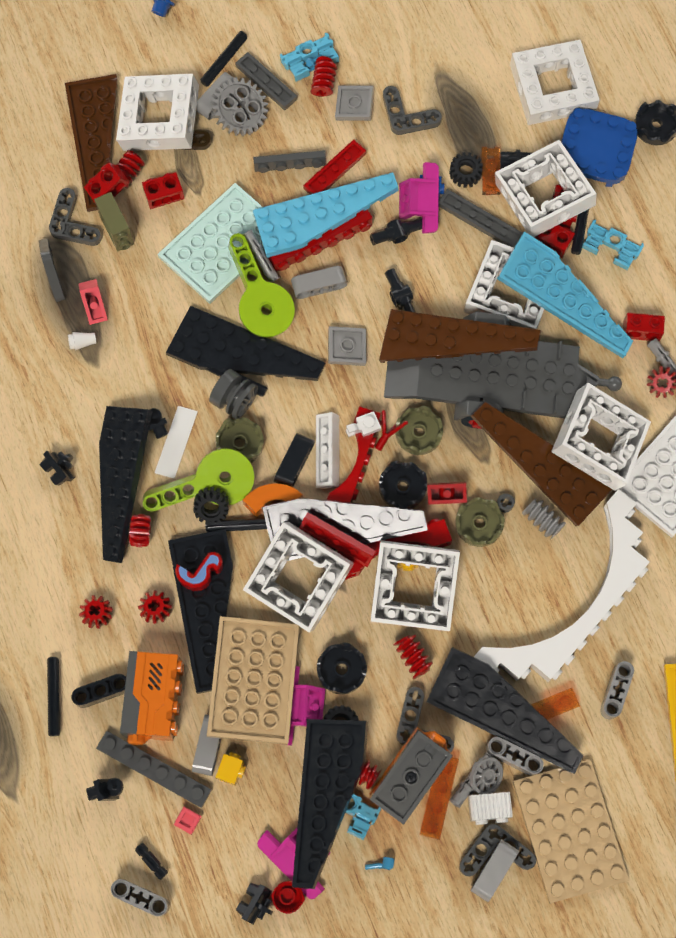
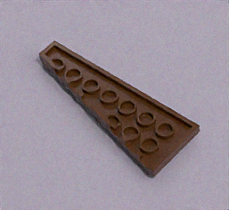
M116 74L65 83L87 212L96 211L97 207L84 186L90 178L101 171L105 164L110 163L118 83Z
M391 309L379 361L380 363H385V361L403 362V360H422V358L433 357L440 359L463 357V355L476 354L477 356L482 355V353L501 354V352L537 351L541 330Z
M482 403L470 416L575 526H579L612 491L610 487L552 453V444L488 403Z

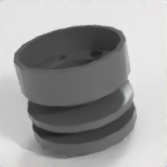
M228 369L215 384L210 394L209 402L219 409H223L226 406V413L232 414V417L235 419H239L252 405L258 392V386L254 383L251 384L248 379L241 383L242 375L232 369Z

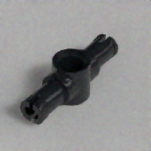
M419 218L410 222H401L400 219L393 220L387 224L383 231L370 234V241L372 245L385 241H393L394 244L401 243L408 238L410 233L422 229V219Z
M394 268L386 271L385 276L391 286L390 297L396 307L399 306L403 311L416 313L412 305L413 294L410 287L400 281Z

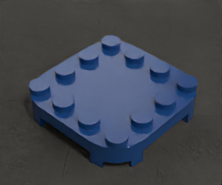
M576 108L567 120L561 143L585 178L604 182L606 187H612L614 184L624 181L629 171L637 140L636 123L603 112Z

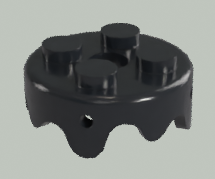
M656 100L651 104L644 102L634 120L637 136L645 143L655 146L664 145L672 141L676 136V106L674 104H664L660 100ZM658 122L661 125V127L656 128L652 125V123Z
M393 461L382 472L379 480V492L383 501L390 507L412 509L419 505L425 497L427 491L426 473L413 462L402 463ZM405 482L408 485V489L401 491L397 485Z
M350 643L331 645L318 658V678L324 688L332 693L343 695L354 692L362 685L366 677L367 665L365 657ZM340 664H344L348 669L344 675L336 672V667Z

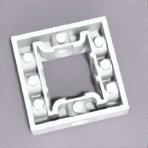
M581 40L512 53L510 67L528 125L567 118L576 108L597 110L600 100ZM568 68L567 78L570 79L572 90L543 95L537 74L541 75L543 72L553 70L556 72L559 69Z
M193 74L125 77L116 141L123 151L192 148L199 84ZM146 97L152 103H157V101L172 102L170 122L142 123L143 114L146 111L144 107Z
M560 140L495 172L496 186L527 233L532 237L596 206V192ZM553 173L564 192L550 201L543 202L540 211L534 202V198L530 197L525 187Z
M491 240L466 301L464 312L468 314L485 312L505 315L511 326L537 329L544 308L528 299L523 312L522 307L517 303L506 302L498 296L490 297L497 277L514 249L508 245Z
M587 383L576 391L551 452L616 491L628 483L651 421L590 383ZM591 419L617 434L610 454L601 451L594 446L595 444L588 443L581 438L587 434Z
M283 522L243 590L307 632H311L321 620L354 563L290 522ZM293 551L297 555L304 556L312 561L314 566L326 568L323 576L318 578V584L314 591L308 595L307 602L275 582Z
M380 540L371 622L450 631L460 551ZM397 563H404L406 566H410V564L421 565L429 569L430 567H437L432 606L393 601Z

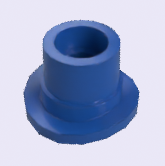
M154 0L151 12L165 17L170 6H175V3L170 0Z

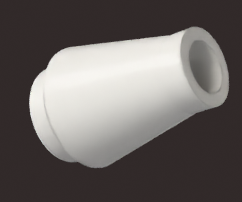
M72 332V334L68 335L69 347L76 351L96 344L95 333Z

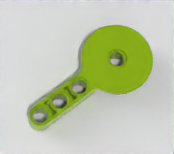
M234 234L230 238L228 249L246 289L239 302L240 319L243 325L257 336L274 337L280 335L287 330L293 321L295 313L293 299L283 287L263 279L246 238L242 234ZM239 241L242 246L235 247L232 242ZM246 258L249 263L243 264L240 262V259ZM247 275H254L256 280H248ZM262 307L269 309L271 314L264 315L261 311Z
M228 448L214 450L201 460L196 474L146 491L143 495V507L150 512L194 498L200 490L204 492L206 487L208 490L214 487V491L219 488L220 493L224 491L226 493L225 496H228L229 505L236 504L242 501L253 487V467L248 458L239 451ZM222 472L230 473L228 478L223 479L220 477ZM190 484L193 486V489L185 491L183 487ZM173 491L175 495L169 498L165 496V493ZM149 497H153L157 501L154 504H149L146 500Z

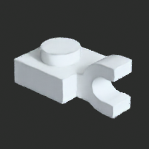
M374 411L357 417V424L353 423L346 426L348 437L360 432L365 437L381 431V426Z

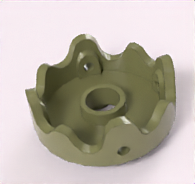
M428 406L409 408L397 419L396 427L408 421L406 426L395 433L398 444L406 452L414 455H425L435 450L440 444L443 436L442 421ZM421 428L424 430V435L416 436L414 430Z
M242 417L235 420L228 418L216 433L217 449L228 448L239 451L248 458L250 463L254 462L262 453L264 446L262 430L257 423L252 422L248 418ZM237 439H244L245 445L237 447L235 441Z
M476 497L460 506L456 515L455 527L458 535L465 543L475 547H485L491 545L500 537L504 528L505 518L496 501ZM482 519L485 526L478 528L475 526L474 521Z

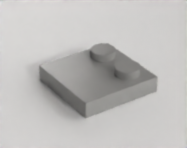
M338 86L335 112L336 121H371L374 87Z
M329 326L328 364L365 366L366 329Z

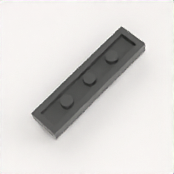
M249 52L235 63L236 67L254 84H257L283 110L289 108L297 100V95Z
M325 150L253 157L255 172L266 173L272 170L284 171L293 168H319L326 165Z

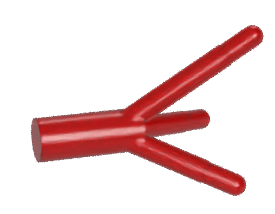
M382 410V436L374 448L381 451L389 437L406 426L408 421L403 422L397 427L395 424L386 433V412Z

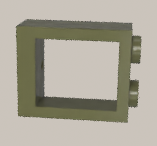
M110 192L94 199L99 216L117 252L130 248L134 244L131 232L112 193Z

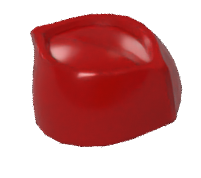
M292 881L280 883L271 894L276 909L285 914L296 912L305 901L302 889L293 888Z

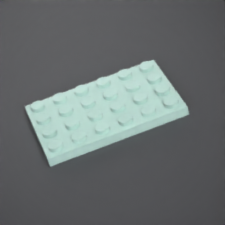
M234 183L157 254L158 258L211 304L240 276L228 249L231 236L237 233L243 235L252 229L259 244L262 243L253 210L262 208V206ZM239 241L232 242L235 247L242 246ZM246 258L240 259V262L243 264L249 263Z

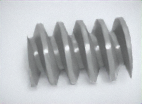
M534 499L524 509L522 514L524 516L529 514L528 520L535 519L533 525H540L539 531L546 530L544 536L549 537L552 535V539L561 531L566 523L562 522L559 524L560 517L553 518L554 511L548 513L549 506L541 507L543 500L536 502V499Z

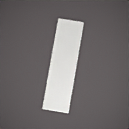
M181 406L177 407L155 470L156 474L175 479L198 411Z

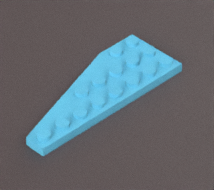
M394 173L253 210L266 257L302 249L308 245V242L313 239H319L328 230H334L356 217L358 212L366 211L373 203L381 202L399 190Z
M523 232L497 279L619 357L624 358L633 340L619 324L616 325L610 318L606 309L603 310L598 304L599 301L580 279L578 280L571 273L570 267L568 265L565 266L559 259L560 256L556 251L528 233Z

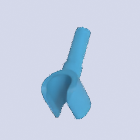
M320 56L306 59L305 67H308L309 72L315 70L316 59Z
M383 857V863L365 864V870L377 868L391 870L394 867V859Z

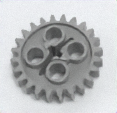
M235 77L233 83L228 79L226 83L222 82L220 87L216 88L215 91L217 93L212 95L214 99L210 104L214 105L211 111L216 112L213 118L219 119L216 124H223L222 130L227 127L228 134L234 131L235 136H237L241 132L243 137L246 131L251 135L253 130L256 132L259 129L258 126L261 127L264 124L262 121L267 119L264 114L268 112L265 109L268 103L263 102L266 96L260 95L262 89L256 90L257 84L251 86V80L245 83L244 78L238 82L237 77ZM237 92H241L244 98L239 97ZM224 102H228L231 108L226 107ZM248 106L253 107L255 112H251ZM235 116L240 117L242 122L236 121Z

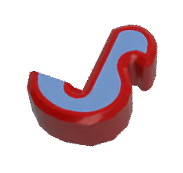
M209 552L194 574L177 564L175 568L176 577L185 588L192 591H202L211 582V572L215 571L216 574L221 572L223 560L219 553Z

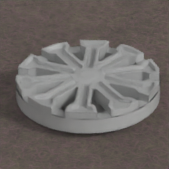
M491 756L479 758V761L474 763L469 776L472 789L479 794L493 793L502 781V765Z

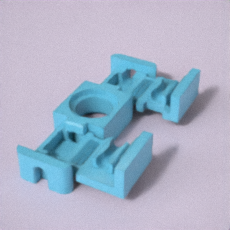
M325 33V36L314 42L311 40L296 46L295 51L286 55L280 54V61L286 70L290 69L297 82L310 76L308 67L303 65L307 58H316L319 52V56L329 57L333 60V63L339 62V56L334 50L333 40L330 39L328 33ZM305 49L311 50L309 54H304L302 51Z
M593 220L587 231L588 237L583 243L582 248L597 255L599 251L597 249L598 246L604 244L618 251L619 257L614 259L613 264L628 271L632 261L638 258L644 244L642 243L639 246L627 240L628 235L613 228L609 231L595 224L596 220ZM612 236L619 237L620 242L618 244H613L610 241V238Z
M353 794L351 798L354 800L355 805L350 809L347 808L345 813L353 816L355 821L353 826H349L347 833L364 840L370 827L369 822L372 821L371 825L375 824L381 808L378 807L376 809L361 802V797ZM352 828L362 832V834L352 830Z

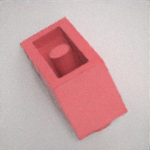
M97 279L79 283V291L89 324L107 321L108 318Z

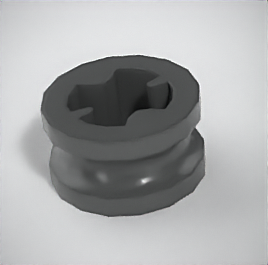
M502 494L499 496L497 504L500 511L506 513L513 509L515 501L510 494ZM505 499L509 500L508 504L511 503V506L507 505L506 507H503V503H501L500 501H505Z

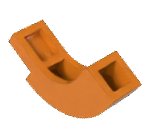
M267 484L251 491L243 499V505L257 518L263 513V506L303 498V494L288 485Z

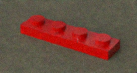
M353 139L303 185V189L310 195L328 190L366 155V150Z
M308 512L299 529L365 567H368L377 552Z

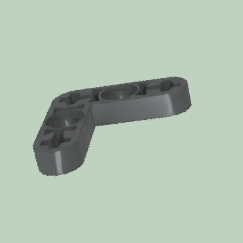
M387 86L383 90V101L390 127L394 134L403 135L432 129L441 124L442 115L438 110L432 109L405 115L398 89L394 86ZM388 93H391V94L393 95V101H392V102H391L390 95H388ZM397 107L400 112L394 114L390 109ZM413 119H419L421 121V124L413 125L411 121ZM399 123L402 128H399L396 124Z
M71 188L62 189L58 195L49 224L51 235L61 240L90 246L98 245L102 237L97 228L70 222L76 203V195ZM68 194H70L71 197H68V199H67V205H66V204H65V203H66V200H65L64 197H67ZM62 209L68 211L64 217L58 215V212ZM58 221H59V222H60L61 230H58V232H55V229L58 228V225H59ZM74 229L80 230V234L76 237L70 235ZM96 234V237L90 239V236Z
M48 238L39 240L40 254L55 301L65 300L54 265Z
M412 687L406 693L396 734L397 741L402 745L407 740L404 741L400 733H404L407 730L408 734L411 735L418 725L424 700V693L418 687ZM414 691L418 692V696L421 697L415 702V706H419V709L413 706H406L407 703L411 705L412 697L409 694H413ZM409 710L414 711L416 719L414 721H407L404 716L405 712ZM441 735L448 741L447 744L450 745V748L447 749L452 752L454 748L453 740L448 736Z
M491 824L485 828L460 861L459 870L464 876H473L497 847L499 840L495 837L489 838V829H497L496 834L500 838L504 834L507 837L504 839L505 842L512 841L516 849L519 850L521 848L523 850L520 853L524 857L529 855L531 857L529 859L531 865L526 864L524 866L522 864L523 859L517 856L513 863L523 870L532 869L536 864V857L500 826ZM483 844L486 847L487 853L484 856L476 854L475 848L477 845ZM470 853H472L481 862L478 864L475 861L472 865L474 870L465 872L463 864L464 862L469 863L473 859L469 857Z

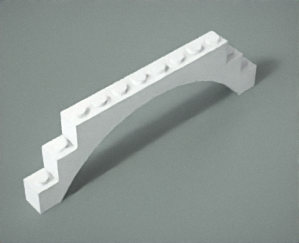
M618 489L603 507L609 529L610 556L605 579L598 596L587 612L572 626L549 639L533 645L514 648L482 647L474 657L488 663L497 672L500 671L498 668L500 666L516 681L520 677L522 679L527 677L531 672L529 667L547 682L552 678L556 680L563 672L560 670L565 663L568 666L575 658L573 655L576 649L580 651L587 643L585 638L589 634L593 636L600 628L597 625L600 620H607L612 614L610 611L613 605L617 607L624 599L622 594L625 591L630 592L636 585L634 580L638 576L642 578L649 570L646 567L649 561L635 550L642 541L639 537L643 532L629 521L636 512L633 508L637 503Z

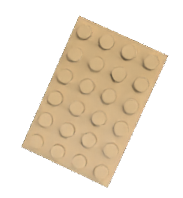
M220 616L207 737L288 745L299 626L297 624Z
M591 759L580 762L575 774L563 768H557L512 781L549 904L629 881Z

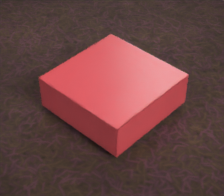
M183 807L174 825L192 835L202 816Z

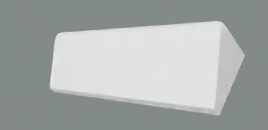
M333 412L316 415V488H338L339 415Z

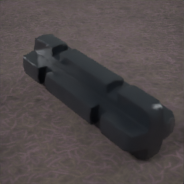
M144 843L139 844L135 848V852L142 856V860L151 871L155 872L154 874L158 879L161 880L168 874V871L163 866L161 867V863L151 851H148V847Z

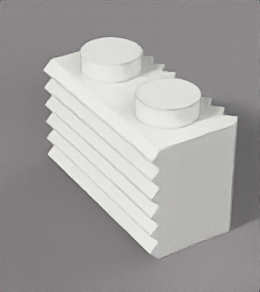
M510 792L468 796L470 822L475 821L476 825L488 824V820L495 819L496 823H506L508 818L513 817Z

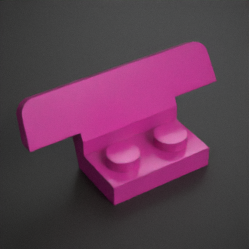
M423 163V179L409 178L399 183V219L405 220L412 216H422V234L435 233L438 230L439 167L436 163Z
M295 666L289 746H292L294 726L307 727V719L323 720L325 688L298 685L299 666Z
M297 828L282 843L267 830L258 840V848L293 882ZM317 882L315 889H301L309 899H315L325 888Z

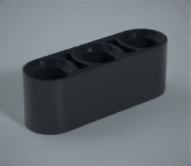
M296 433L275 475L274 482L294 487L310 455L315 440Z
M115 674L76 688L72 692L71 699L78 707L87 708L121 696L125 693V686L121 689H116L115 685L118 680H125L126 684V676ZM99 687H106L104 695L98 696L96 694ZM86 693V700L79 703L77 701L79 694Z

